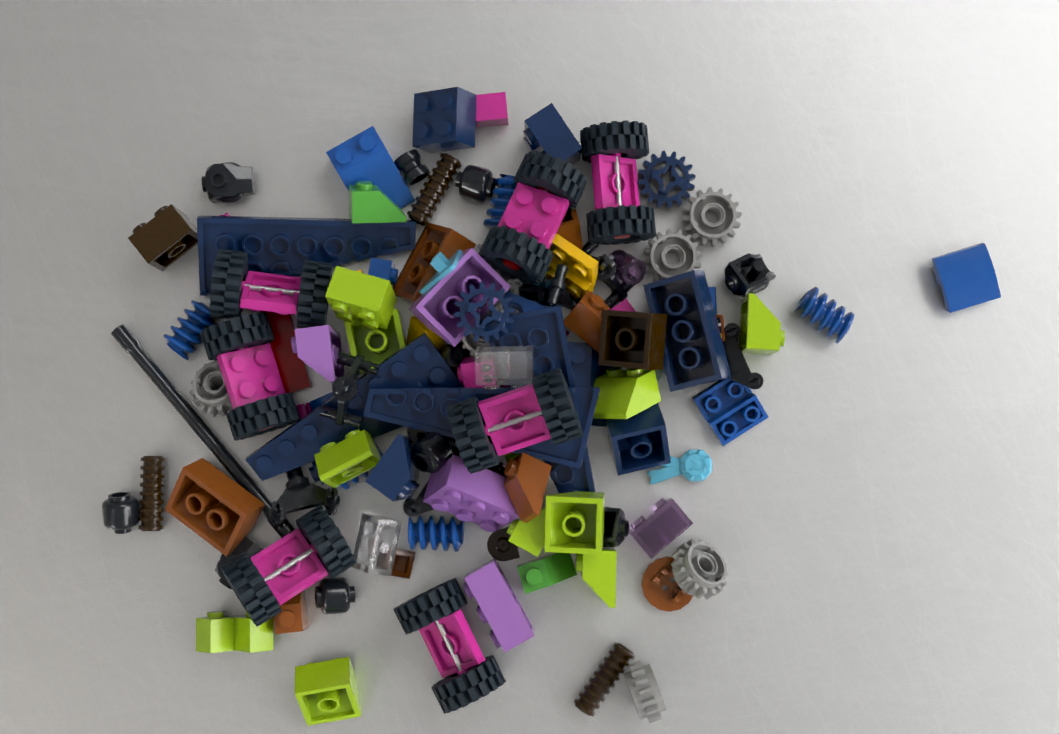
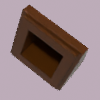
M384 545L378 572L410 579L416 552Z

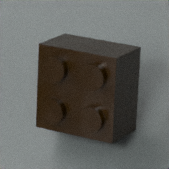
M172 204L158 209L153 219L148 223L139 224L132 231L133 234L128 237L145 261L161 271L167 269L198 244L197 228L186 214Z
M602 310L598 365L663 370L667 314Z

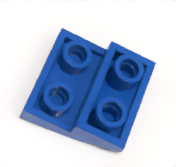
M985 243L932 258L936 282L941 285L945 309L949 313L1001 298L994 266Z
M732 379L719 380L692 397L698 410L722 446L768 418L760 401L750 388Z

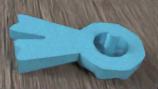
M690 449L681 458L670 456L671 463L660 466L665 468L647 472L651 477L650 484H656L679 475H683L690 482H702L712 473V459L703 450Z

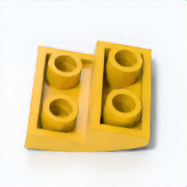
M556 233L550 246L553 259L545 276L548 280L554 279L557 264L567 266L568 270L564 280L566 283L565 289L575 299H582L588 290L593 293L598 274V261Z

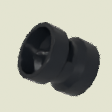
M417 149L402 154L394 161L397 169L405 173L403 179L407 186L419 183L430 174L427 166L421 164V156Z

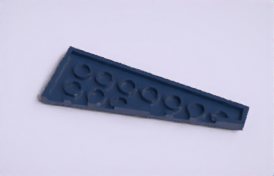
M198 216L200 296H206L211 293L212 273L218 249L247 252L248 271L296 276L302 274L305 260L332 263L333 267L344 263L366 260V258L415 249L416 220L394 223H352L350 219Z
M561 305L509 314L508 317L514 320L513 324L506 323L505 325L509 332L506 334L500 331L498 333L500 340L498 341L493 336L489 337V346L500 365L501 372L506 378L509 387H523L532 384V377L557 368H561L568 387H576ZM492 322L486 325L484 332L495 329L500 323ZM587 445L581 469L543 460L552 466L550 477L558 493L575 491L596 492Z
M424 332L381 362L380 369L373 368L379 371L377 375L367 372L357 379L358 394L353 400H350L348 413L363 417V422L356 420L354 422L361 423L360 431H367L373 439L404 426L363 416L369 389L456 388L465 386L459 382L457 375ZM335 396L331 397L246 457L245 460L261 481L315 461L314 455L321 452L320 448L331 442L337 444L345 440L346 434L359 429L345 423L343 426L335 424V420L320 416V411L329 413L328 411L321 410L323 405L338 409L339 399Z
M595 386L568 387L583 431L582 437L555 445L551 438L513 451V453L521 454L524 452L537 459L581 469L600 388ZM520 387L371 388L368 392L363 416L426 432H437L443 436L455 438L449 423V405L475 396L478 398V401H482Z

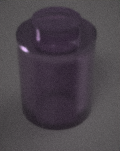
M615 250L611 253L616 257L614 259L617 267L615 272L616 278L628 285H636L643 280L646 266L642 260L623 250Z

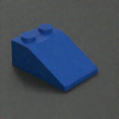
M373 126L326 152L348 191L349 185H356L357 181H370L372 185H377L400 209L415 202L413 195Z

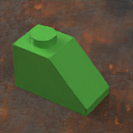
M357 181L356 185H349V218L352 223L406 222L404 212L377 185H372L370 181Z
M553 553L517 565L525 594L577 575L570 553Z

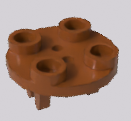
M665 556L656 559L648 565L643 573L641 586L644 596L651 605L659 610L671 612L680 610L689 604L693 596L683 591L676 581L670 582V579L674 578L671 566L674 558ZM664 585L667 586V590H663Z

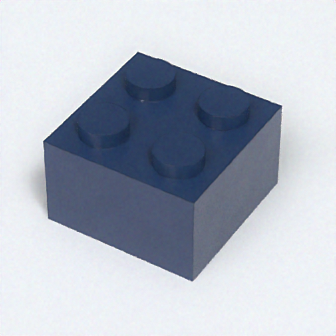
M460 87L414 94L412 147L430 153L475 148L476 94Z
M552 103L524 120L525 130L523 133L525 137L523 139L531 151L536 150L543 155L546 153L551 154L552 157H559L563 162H569L572 165L580 161L582 147Z
M658 403L628 419H605L610 450L618 476L671 463L666 424Z

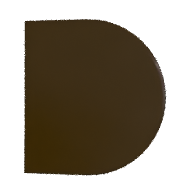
M509 527L493 532L488 538V552L498 561L520 558L518 547L508 541L511 536L506 533Z

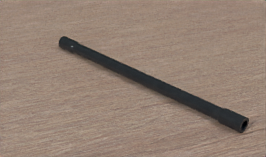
M124 324L115 328L111 335L125 352L131 355L233 479L265 504L262 513L272 526V522L269 519L272 502L143 350L138 340ZM287 518L282 528L279 525L278 529L273 527L281 538L295 530Z

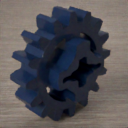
M665 150L661 152L660 158L652 154L650 157L651 163L645 160L642 164L646 170H639L638 176L643 178L638 181V186L644 187L640 192V196H649L648 205L653 201L657 202L656 209H660L662 204H666L667 210H670L672 203L680 207L682 205L681 198L688 200L690 195L687 191H693L695 185L689 183L696 178L695 174H689L693 167L692 164L685 166L683 163L686 157L683 156L678 160L674 151L670 157H667ZM666 164L665 167L660 170H652L658 165ZM675 167L680 170L683 177L678 175V173L675 170ZM669 171L670 182L665 190H663V178ZM649 184L655 186L658 191L657 194L651 189ZM673 190L680 191L672 197H667V194Z
M480 282V289H475L471 284L469 285V294L465 292L460 293L464 299L463 302H455L460 311L454 313V317L461 318L462 320L457 324V327L466 328L464 332L465 337L471 333L474 334V342H477L480 337H484L485 343H489L490 336H493L498 341L500 340L498 334L500 331L506 334L509 332L505 326L506 323L513 324L514 322L512 318L508 317V314L515 312V308L508 307L507 305L512 301V298L507 297L504 299L505 289L502 288L498 292L495 291V283H492L489 288H485L484 282ZM485 294L483 300L477 303L469 302L473 297ZM495 297L502 304L504 313L495 309L493 305ZM489 300V312L493 314L491 317L486 316L482 325H480V314L477 313V309H483ZM465 312L473 315L475 318L474 328L467 322ZM492 322L500 323L495 329L484 332L486 325Z

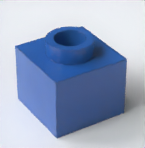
M371 257L368 275L389 280L391 284L396 285L398 269H395L393 261Z

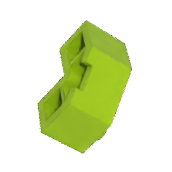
M223 611L207 612V617L196 618V651L198 652L241 651L253 653L273 650V617L258 627L253 623L247 612L246 615H224Z

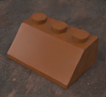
M429 223L422 231L415 249L412 250L397 278L396 285L393 286L395 295L413 304L422 295L419 290L437 272L430 263L439 252L449 260L457 250L463 251L471 247L474 249L476 244L451 228Z
M201 458L182 468L164 510L227 557L256 525L265 504L207 460Z

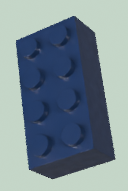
M692 270L643 285L650 313L667 314L663 365L670 392L732 377L705 272Z

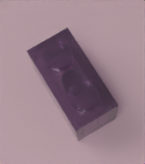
M662 497L651 506L653 510L651 514L646 518L641 515L630 524L633 529L629 531V534L651 559L693 524L672 498L665 500Z

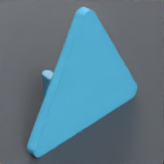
M460 249L457 250L449 260L439 252L430 263L437 272L419 292L423 294L452 272L458 264L462 251Z

